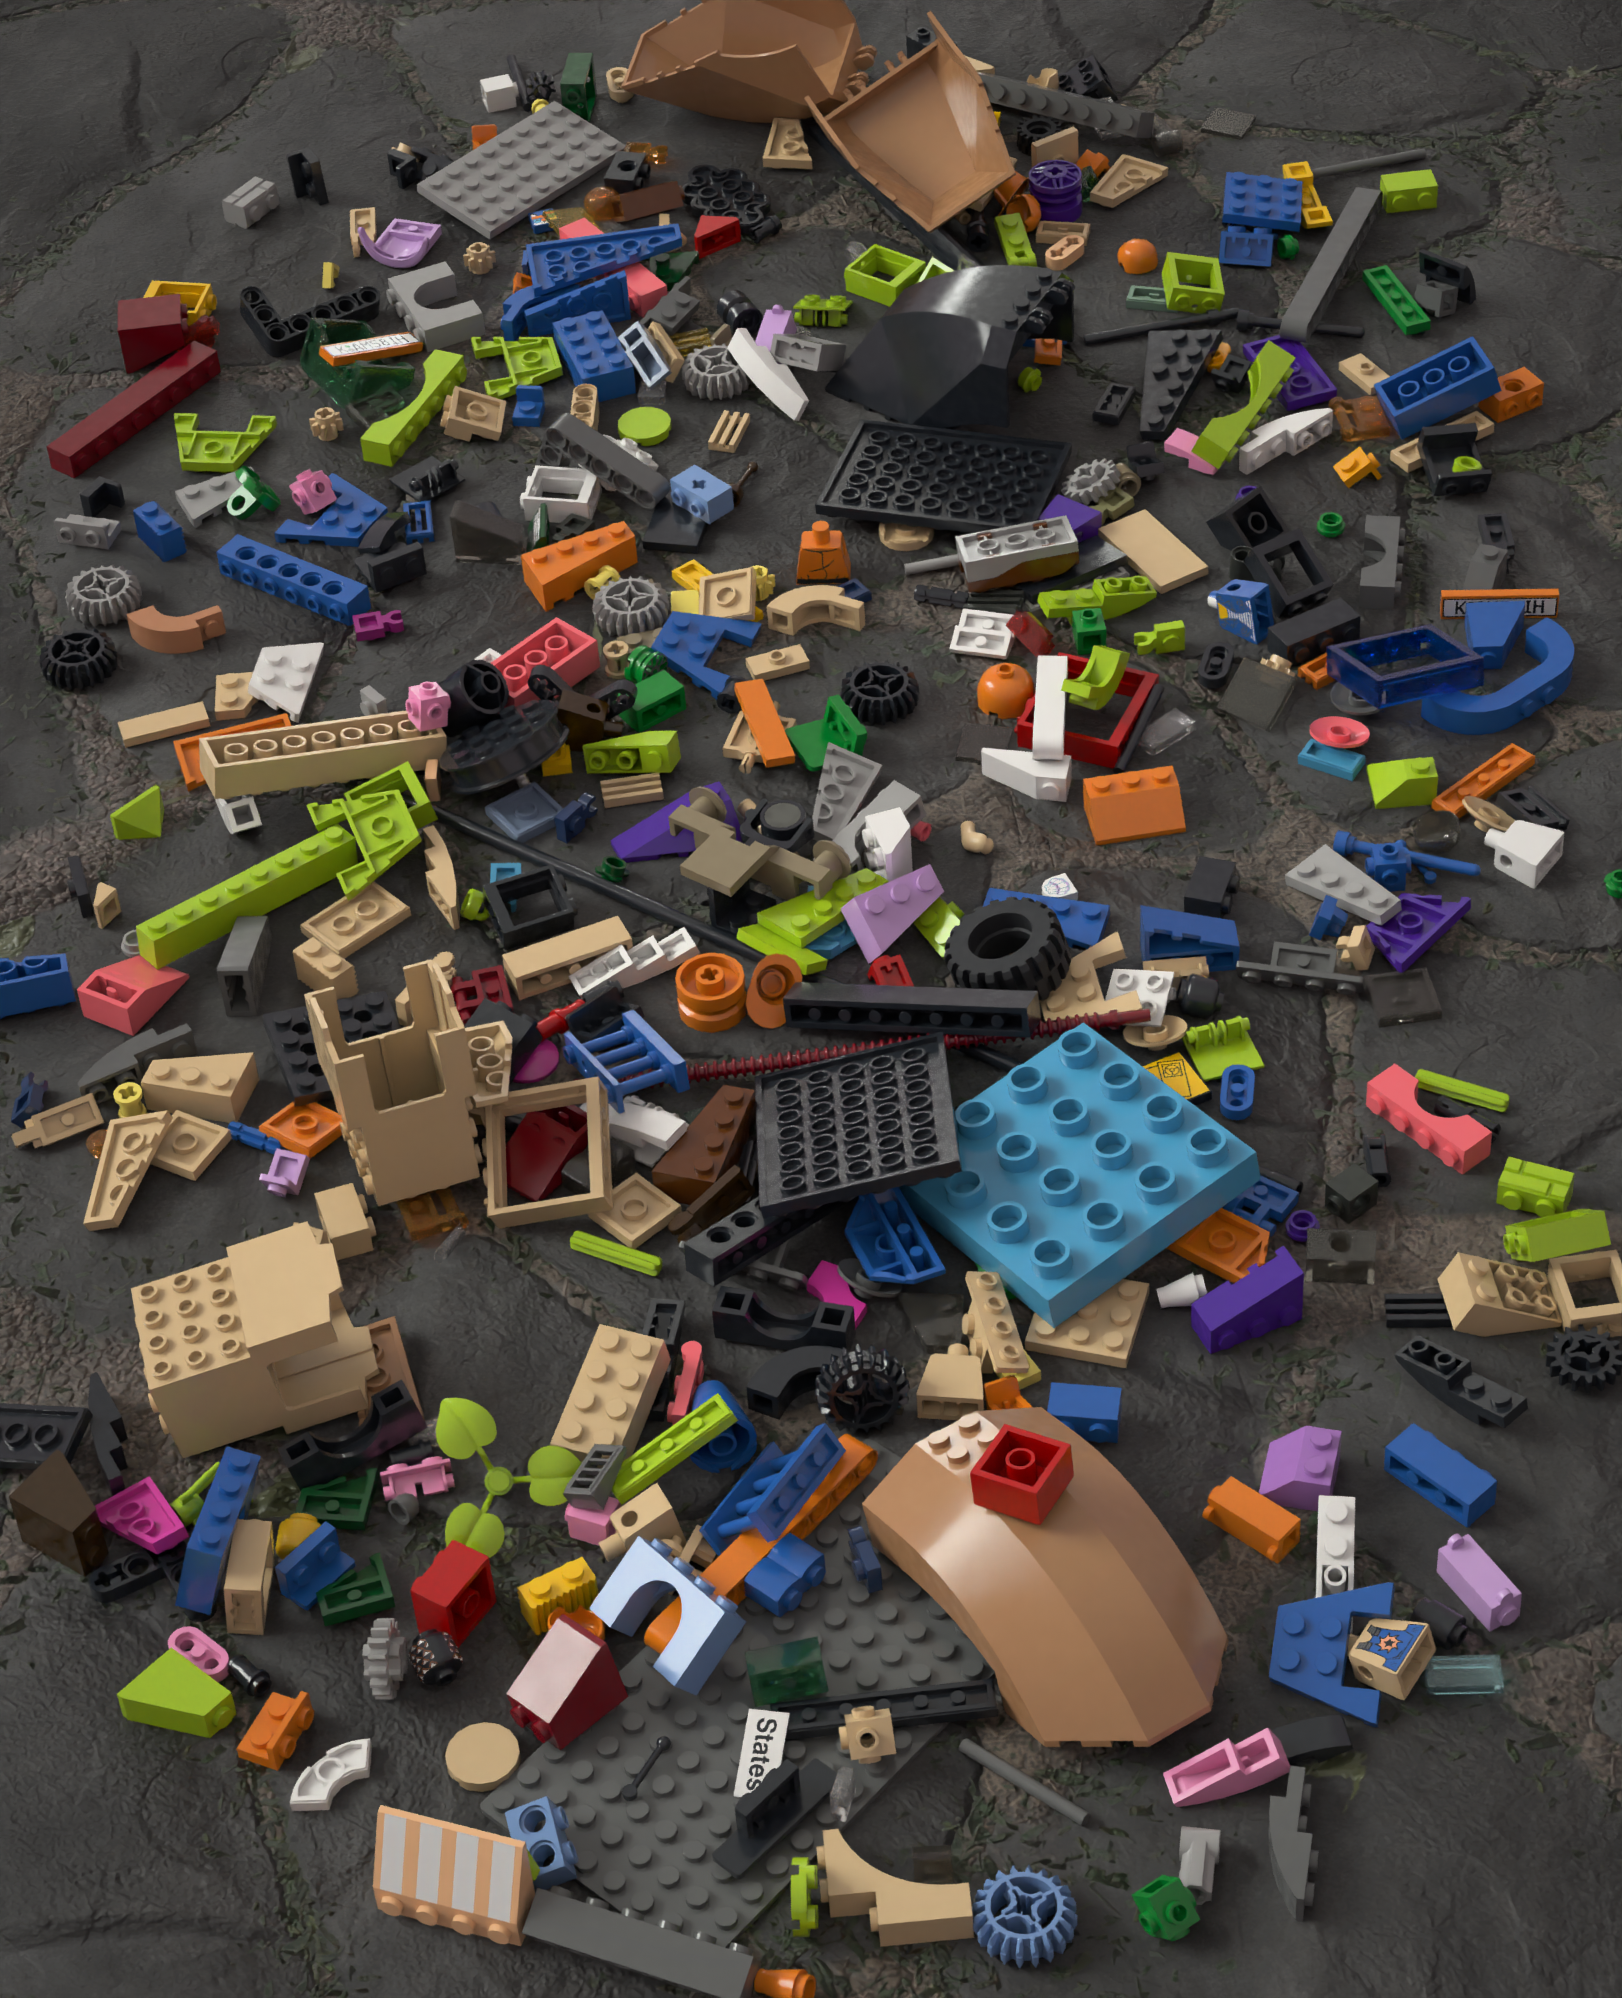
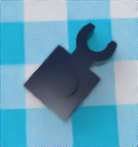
M585 792L580 796L578 802L572 800L554 817L558 840L567 844L577 834L581 833L585 827V819L593 817L598 811L596 807L591 805L596 800V796Z
M862 1526L847 1529L851 1539L848 1541V1544L856 1558L852 1560V1568L857 1581H864L869 1594L883 1590L881 1566L870 1541L866 1538Z

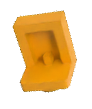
M1360 446L1333 466L1348 488L1370 472L1373 473L1377 480L1382 478L1377 470L1381 466L1372 452L1366 455Z

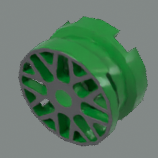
M640 645L628 657L627 660L630 661L629 667H625L624 675L626 680L637 684L662 670L667 672V657L659 651L654 652L652 648L646 645Z

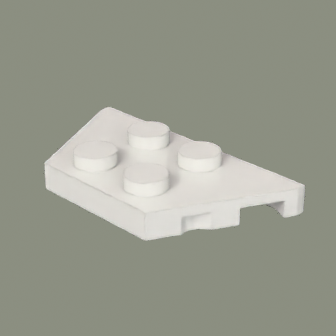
M324 643L262 648L249 682L248 693L259 700L265 701L268 706L275 710L279 708L284 709L290 713V720L298 723L323 654Z

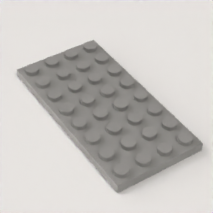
M553 101L418 183L417 192L490 240L527 217L528 213L535 212L610 165L617 151L626 152L627 146L558 102Z

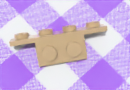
M968 1271L965 1280L972 1302L968 1314L963 1316L962 1330L968 1336L970 1342V1356L980 1358L981 1373H993V1370L997 1373H1027L1029 1364L999 1273Z

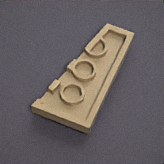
M167 1110L110 1120L83 1223L89 1231L119 1227L173 1119Z

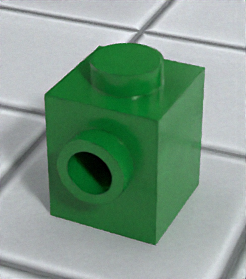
M1101 608L1072 611V634L1078 655L1091 654L1094 645L1107 647L1106 626Z

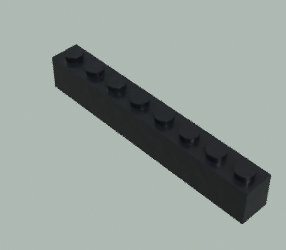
M795 982L783 998L786 1026L790 1028L938 1033L943 1031V1034L1031 1037L1041 1021L1038 991Z

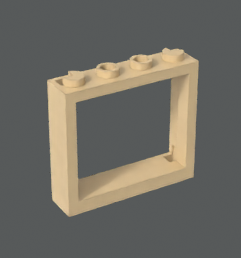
M599 1077L509 1092L508 1101L485 1106L481 1119L483 1126L486 1128V1138L482 1139V1149L484 1156L487 1158V1168L483 1169V1180L488 1188V1198L484 1199V1205L487 1208V1217L491 1218L498 1228L613 1210L608 1090ZM587 1103L590 1193L508 1206L505 1116Z

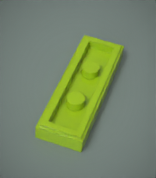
M759 923L738 928L737 939L767 956L776 953L789 956L796 961L803 975L826 970L828 959L805 947L801 949Z

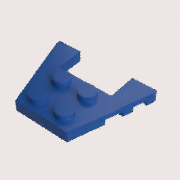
M331 473L328 478L332 483V490L337 500L312 526L287 519L275 532V539L279 543H286V539H298L299 544H310L312 540L325 541V545L359 547L370 527L387 514L388 509L385 505L338 475Z
M672 611L651 648L654 652L659 651L667 657L669 668L677 673L682 671L692 678L694 685L699 688L704 686L712 692L711 696L717 700L718 694L725 690V682L730 676L709 669L706 666L721 640L726 638L752 647L761 631L762 624L759 622Z
M1387 1582L1278 1606L1269 1670L1270 1681L1313 1701L1315 1699L1333 1707L1335 1711L1344 1715H1351L1360 1719L1364 1724L1378 1728L1382 1698L1381 1691L1343 1687L1352 1617L1391 1619L1395 1592L1394 1583Z

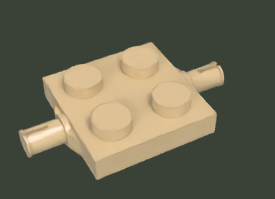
M774 701L775 709L778 712L780 704ZM740 711L723 746V757L743 760L739 770L744 774L745 771L749 774L755 762H764L743 711ZM779 716L784 730L797 726L796 719Z

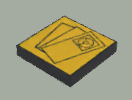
M1180 1051L1142 1065V1067L1195 1106L1212 1099L1211 1089Z

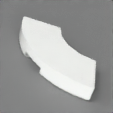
M360 1739L336 1746L326 1751V1756L317 1761L312 1767H307L294 1786L290 1800L291 1811L329 1810L333 1797L342 1787L354 1780L369 1777L372 1753L371 1739Z

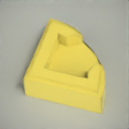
M323 262L322 288H334V278L339 276L340 267L331 262Z

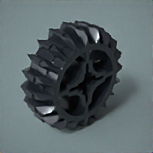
M84 627L82 630L74 628L70 632L64 630L62 635L55 634L53 640H47L46 646L41 648L39 663L43 676H45L46 680L50 681L51 686L58 685L60 690L66 687L70 691H73L75 688L83 690L87 686L94 688L95 683H104V678L111 677L112 672L116 670L118 655L114 642H112L110 637H107L106 632L99 633L97 628L91 631L87 627Z
M875 660L872 664L864 662L863 667L854 666L853 672L846 673V678L842 679L840 697L851 708L852 713L857 719L859 718L861 723L869 721L873 726L875 723L885 725L886 722L891 721L896 724L897 718L906 719L907 714L913 713L914 707L917 706L919 700V684H917L914 672H909L908 666L900 667L899 662L889 664L888 660L884 663H878Z
M857 1344L853 1352H849L843 1347L841 1357L831 1354L830 1364H822L821 1374L817 1375L815 1380V1398L818 1400V1408L821 1414H825L828 1423L836 1422V1427L839 1431L849 1426V1431L852 1435H854L857 1429H863L865 1434L868 1435L871 1427H876L881 1432L883 1422L893 1425L894 1415H902L904 1411L903 1405L908 1404V1392L910 1389L909 1380L906 1378V1369L903 1365H900L896 1355L889 1357V1353L885 1348L876 1353V1349L872 1344L867 1350H862ZM872 1374H875V1375H878V1376L882 1377V1378L885 1379L888 1383L882 1382V1379L873 1377ZM837 1396L842 1397V1399L845 1401L851 1402L852 1405L843 1402Z

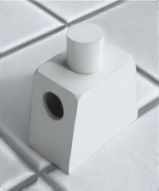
M1517 820L1514 821L1505 833L1490 828L1485 836L1484 844L1495 849L1494 865L1497 869L1535 889L1562 856L1564 832Z

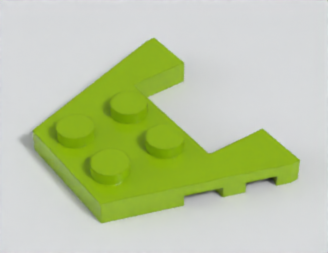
M471 337L476 359L503 354L510 377L484 381L485 391L488 396L502 400L516 394L518 385L537 386L563 375L562 365L552 337H519V341H504L503 337H494L493 341H481V337Z
M174 413L182 471L235 472L276 428V416L252 415L246 432L196 431L200 423L198 414Z
M399 789L361 795V799L344 801L341 798L332 800V804L318 805L316 802L306 805L318 832L347 819L365 861L336 873L348 901L353 899L422 842Z

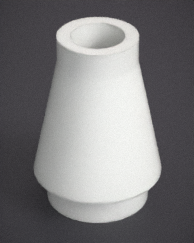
M1193 1273L1156 1289L1161 1309L1191 1306V1303L1207 1294L1203 1275L1194 1276Z

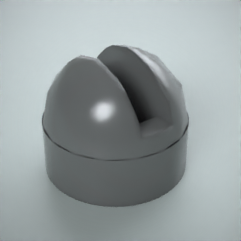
M400 1494L389 1502V1512L398 1523L406 1525L418 1515L419 1501L413 1494Z

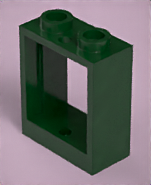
M568 53L560 82L562 106L589 123L597 98L593 53Z

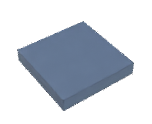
M536 782L485 806L486 815L510 838L522 843L555 827L554 817L564 809Z

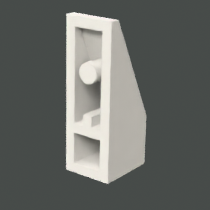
M982 748L983 775L1035 799L1066 802L1072 779L1070 755H1063V760L1033 759V752Z

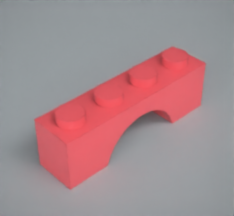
M1393 1064L1367 1082L1366 1106L1374 1114L1380 1115L1398 1131L1408 1135L1419 1146L1433 1153L1444 1164L1454 1168L1462 1175L1490 1155L1492 1132L1469 1115L1444 1118L1423 1110L1417 1103L1419 1080L1398 1065Z

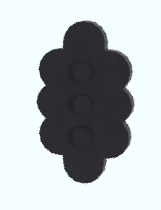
M698 165L688 172V182L682 186L685 194V200L682 201L687 205H691L693 215L696 217H701V215L737 217L740 222V233H749L748 230L763 222L764 215L771 210L770 197L761 192L759 183L747 180L746 173L740 169L729 168L720 171L713 165Z

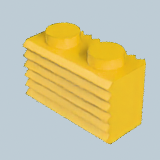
M583 1557L567 1562L563 1566L517 1587L522 1615L536 1635H541L542 1631H548V1616L557 1607L562 1606L566 1612H574L579 1605H582L586 1610H590V1606L598 1596L596 1576Z

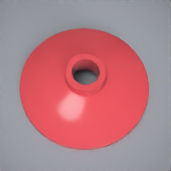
M1323 717L1313 721L1310 725V735L1316 741L1335 748L1359 747L1364 745L1370 736L1369 729L1364 724L1346 717Z

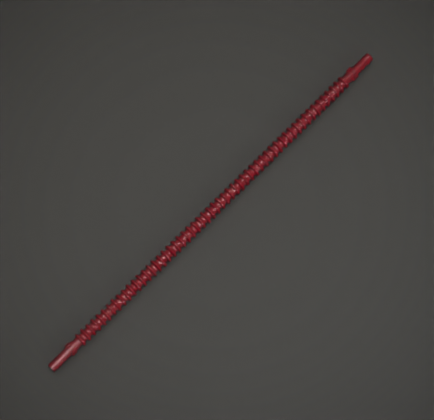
M1114 1009L1102 1015L1094 1012L1093 1016H1088L1085 1013L1082 1018L1078 1014L1073 1019H1070L1068 1015L1065 1017V1020L1057 1017L1056 1021H1051V1018H1047V1022H1042V1020L1039 1022L1030 1039L1034 1040L1036 1035L1043 1039L1045 1034H1048L1051 1038L1054 1033H1058L1061 1036L1062 1032L1072 1030L1083 1022L1090 1028H1095L1097 1032L1101 1027L1119 1029V1025L1151 1021L1150 1010L1142 1009L1117 1013V1009ZM944 1035L948 1051L951 1050L952 1046H956V1049H960L961 1045L969 1048L970 1044L978 1047L979 1043H984L987 1046L990 1041H993L994 1045L999 1040H1002L1004 1044L1007 1042V1039L1015 1042L1016 1038H1021L1022 1041H1025V1037ZM899 1037L898 1041H893L890 1038L889 1042L884 1043V1040L881 1039L879 1044H875L872 1040L870 1045L862 1042L861 1046H856L853 1043L852 1047H847L844 1044L841 1049L834 1045L832 1050H829L826 1046L823 1051H819V1048H815V1052H810L809 1049H806V1053H801L800 1050H797L794 1055L788 1051L786 1056H782V1053L779 1052L777 1057L769 1054L768 1058L760 1055L759 1059H754L751 1056L748 1061L742 1057L739 1062H736L733 1058L731 1063L723 1060L722 1064L713 1061V1065H708L707 1062H704V1066H699L698 1063H695L693 1068H690L688 1064H686L689 1084H691L692 1080L700 1083L702 1078L709 1082L711 1077H715V1080H719L720 1076L728 1079L729 1075L737 1078L738 1074H743L746 1077L749 1072H752V1075L755 1076L758 1071H761L762 1074H765L766 1070L775 1072V1069L792 1068L905 1040L902 1037ZM641 1071L638 1075L633 1074L617 1081L621 1083L644 1075V1073ZM661 1082L658 1084L662 1088L665 1083Z

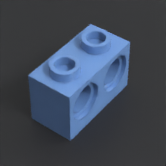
M545 1796L505 1812L511 1838L526 1842L527 1849L540 1868L536 1880L533 1881L535 1894L537 1888L546 1890L551 1888L552 1885L557 1886L577 1878L574 1864L578 1863V1856L573 1843L567 1840L565 1829L569 1828V1821L562 1806L557 1807ZM546 1820L544 1827L540 1831L534 1832L536 1825ZM555 1855L553 1862L549 1866L543 1867L546 1858Z

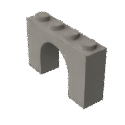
M446 262L388 278L389 289L386 290L389 303L395 305L398 316L404 318L407 329L414 332V336L419 342H423V347L427 352L469 340L471 337L486 335L483 313L474 300L443 309L425 308L429 304L457 296L455 274Z

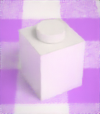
M508 74L480 80L482 98L488 113L517 107L515 97H519L516 82L512 83Z

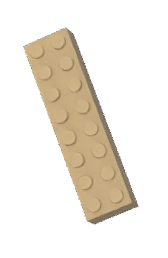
M407 711L199 738L200 771L215 799H231L234 796L248 794L260 795L263 792L277 790L289 791L292 788L305 786L318 787L321 784L346 783L350 780L362 778L373 779L407 761L413 771H425L427 760L438 759L439 763L441 756L446 751L447 736L442 728L420 732L408 718Z

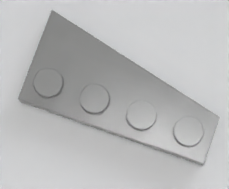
M828 742L812 816L814 827L813 840L832 841L838 832L854 819L881 773V764Z
M1326 844L1285 874L1287 886L1322 901L1326 895L1338 899L1337 907L1381 926L1402 910L1399 898Z

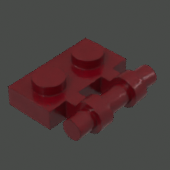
M502 965L471 971L473 980L463 981V978L459 976L452 978L450 989L464 1026L484 998L494 1003L502 1001L513 1010ZM477 995V999L468 1000L470 996Z

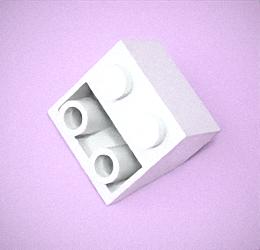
M898 807L865 816L866 829L862 830V836L867 847V852L864 853L867 869L873 870L874 873L887 879L889 882L913 872L910 825L901 808Z

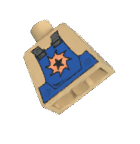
M1374 1618L1369 1621L1360 1636L1350 1634L1347 1656L1350 1659L1355 1678L1359 1682L1398 1699L1405 1700L1435 1653L1436 1647L1429 1624Z

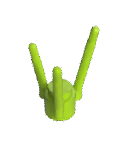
M216 1462L186 1492L169 1504L185 1528L191 1523L195 1527L204 1504L199 1494L213 1482L220 1462Z

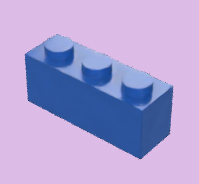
M1411 1424L1385 1447L1384 1470L1466 1528L1495 1504L1497 1480L1488 1471L1478 1468L1465 1459L1460 1452L1452 1450L1439 1441L1434 1434L1423 1430L1416 1424Z

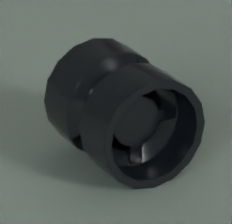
M739 290L729 291L718 301L717 314L725 324L730 325V329L734 333L737 328H746L751 336L758 332L763 321V315L743 292Z

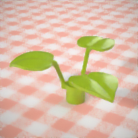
M445 1398L441 1401L436 1425L438 1445L449 1457L461 1460L471 1457L477 1451L488 1470L484 1483L489 1492L481 1510L471 1503H462L451 1512L445 1529L446 1547L452 1540H455L490 1558L499 1551L505 1537L504 1526L501 1520L496 1515L487 1513L495 1495L501 1496L506 1494L513 1484L531 1482L529 1493L534 1502L545 1506L560 1505L568 1501L563 1495L564 1490L582 1462L563 1447L545 1446L538 1449L530 1457L528 1462L530 1476L512 1477V1474L506 1468L494 1467L482 1446L493 1442L497 1435L496 1424L491 1414L473 1401L463 1398Z

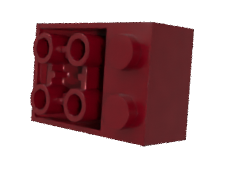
M575 1105L528 1112L506 1145L507 1187L533 1202L542 1201L589 1159L587 1112Z

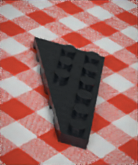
M1180 329L1176 331H1149L1140 421L1142 440L1168 439L1224 339L1221 330Z

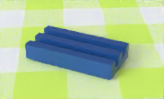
M430 501L404 503L403 511L408 512L409 518V510L415 509L417 531L411 532V522L405 525L407 545L413 544L412 540L418 539L419 543H424L423 538H429V542L435 541ZM420 508H425L427 530L423 531Z

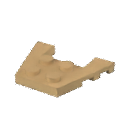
M1118 932L1111 934L1071 959L1069 971L1065 979H1061V986L1056 991L1052 990L1049 997L1044 1001L1039 1000L1045 1022H1047V1018H1051V1021H1056L1057 1017L1065 1020L1067 1015L1070 1019H1073L1076 1014L1082 1018L1085 1013L1088 1016H1093L1094 1012L1102 1015L1114 1009H1117V1013L1143 1009L1136 990L1105 1001L1096 969L1127 958Z

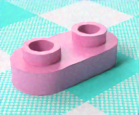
M187 1626L177 1629L170 1635L168 1639L169 1649L172 1647L217 1682L222 1681L228 1676L227 1670L229 1669L228 1663L230 1660L227 1651L195 1627Z

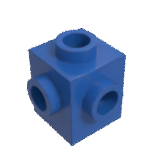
M1402 842L1371 844V855L1365 858L1366 875L1371 876L1374 881L1389 892L1405 891L1406 873H1411L1410 854L1405 855Z

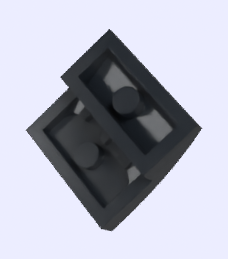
M1424 249L1419 252L1420 273L1426 275V282L1435 280L1458 287L1457 300L1469 305L1476 300L1475 282L1468 266Z

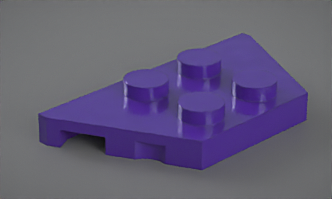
M1402 893L1397 897L1401 900L1402 910L1382 926L1370 922L1366 927L1373 944L1398 972L1403 973L1471 909V898L1461 897L1459 903L1442 902V895L1421 896L1418 894Z

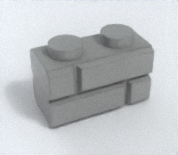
M256 176L222 201L226 222L234 225L237 224L245 229L259 221L264 215L279 205L278 191L275 183L267 180L264 181V179Z

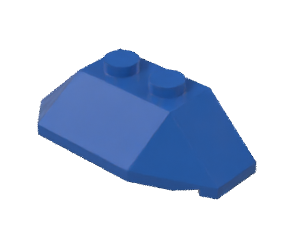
M899 1187L888 1189L880 1194L870 1193L859 1196V1200L846 1225L845 1236L870 1281L916 1284L946 1274L945 1267Z

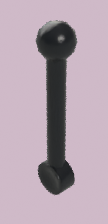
M661 1736L657 1739L656 1749L634 1781L623 1787L622 1795L625 1800L633 1801L637 1798V1788L661 1753L670 1748L671 1741L668 1737Z

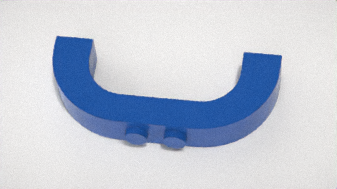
M1548 617L1544 618L1526 630L1525 653L1541 663L1539 666L1499 691L1489 695L1476 696L1465 694L1443 681L1422 694L1421 717L1438 728L1465 735L1490 734L1515 725L1522 719L1531 716L1541 707L1550 704L1569 686L1574 660V644L1570 635Z

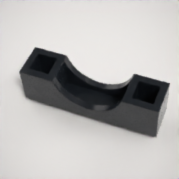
M721 1286L712 1309L714 1335L718 1339L786 1350L805 1346H831L841 1349L844 1347L850 1352L856 1335L854 1306L820 1301L819 1305L809 1313L791 1315L770 1308L752 1290Z
M401 1379L371 1396V1406L366 1419L351 1433L338 1438H322L308 1431L277 1449L301 1491L304 1488L317 1484H327L331 1480L351 1472L356 1467L383 1454L388 1449L406 1439L414 1437L417 1433L428 1428Z

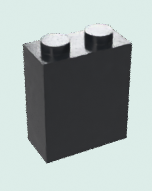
M484 998L464 1027L468 1028L498 1021L505 1022L513 1040L510 1085L543 1040V1037L536 1029L538 1025L536 1021L528 1015L522 1014L518 1016L513 1013L512 1008L502 1001L494 1003Z

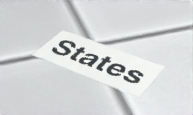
M749 1709L733 1796L742 1797L746 1793H751L762 1783L765 1775L771 1769H777L781 1765L790 1713Z

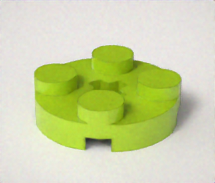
M792 1857L791 1865H799V1874L791 1875L792 1920H800V1929L792 1930L793 1937H810L811 1929L819 1928L818 1905H811V1889H818V1866L810 1865L809 1857Z

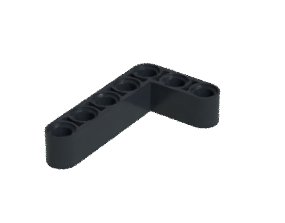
M247 286L240 293L241 316L265 351L270 356L277 358L369 322L378 317L380 309V292L373 286H363L284 319H281L260 288Z

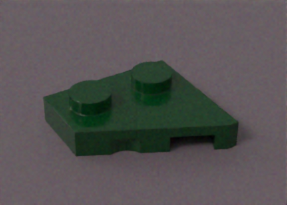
M698 251L662 253L650 257V272L667 285V291H671L675 283H679L685 276L690 275L691 266L699 263Z
M367 1469V1476L346 1481L344 1476L331 1480L324 1485L317 1484L302 1489L295 1513L310 1514L316 1517L321 1525L326 1521L336 1529L365 1531L379 1480L378 1469Z
M380 1552L370 1556L371 1564L358 1573L351 1569L340 1576L338 1581L328 1584L316 1592L324 1626L342 1623L395 1607Z

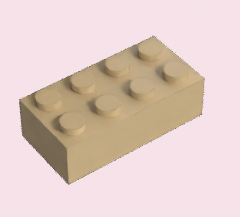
M599 1324L550 1445L565 1448L581 1462H583L594 1444L625 1446L628 1450L624 1460L633 1455L671 1361L665 1341ZM602 1455L601 1458L609 1459L610 1456ZM598 1465L597 1468H603L604 1465Z

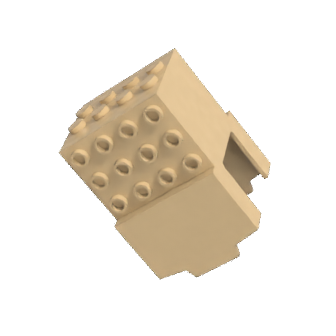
M432 959L403 967L413 1016L412 1025L355 1042L347 1043L345 1041L333 986L304 994L317 1057L333 1093L338 1114L342 1115L343 1122H340V1128L344 1141H347L352 1159H355L359 1176L363 1178L367 1195L373 1194L378 1206L406 1198H414L419 1194L437 1189H445L451 1185L480 1177L478 1164L482 1163L483 1160L478 1144H474L473 1137L478 1136L473 1118H469L468 1111L472 1110L470 1096L478 1093L466 1031L455 1006L453 993L439 964H434Z
M308 1221L226 1247L228 1254L226 1258L131 1288L136 1315L135 1324L140 1338L139 1347L144 1360V1374L150 1392L148 1393L150 1405L154 1413L160 1412L159 1420L165 1435L171 1434L182 1458L281 1426L284 1427L286 1434L368 1408L367 1380L379 1374L368 1326L353 1327L339 1295L340 1292L344 1291L334 1246L332 1243L317 1244Z

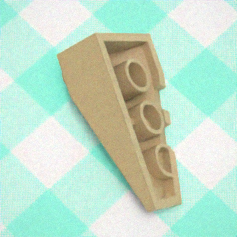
M498 1021L465 1028L478 1093L470 1096L471 1103L478 1108L508 1101L513 1040L505 1022Z

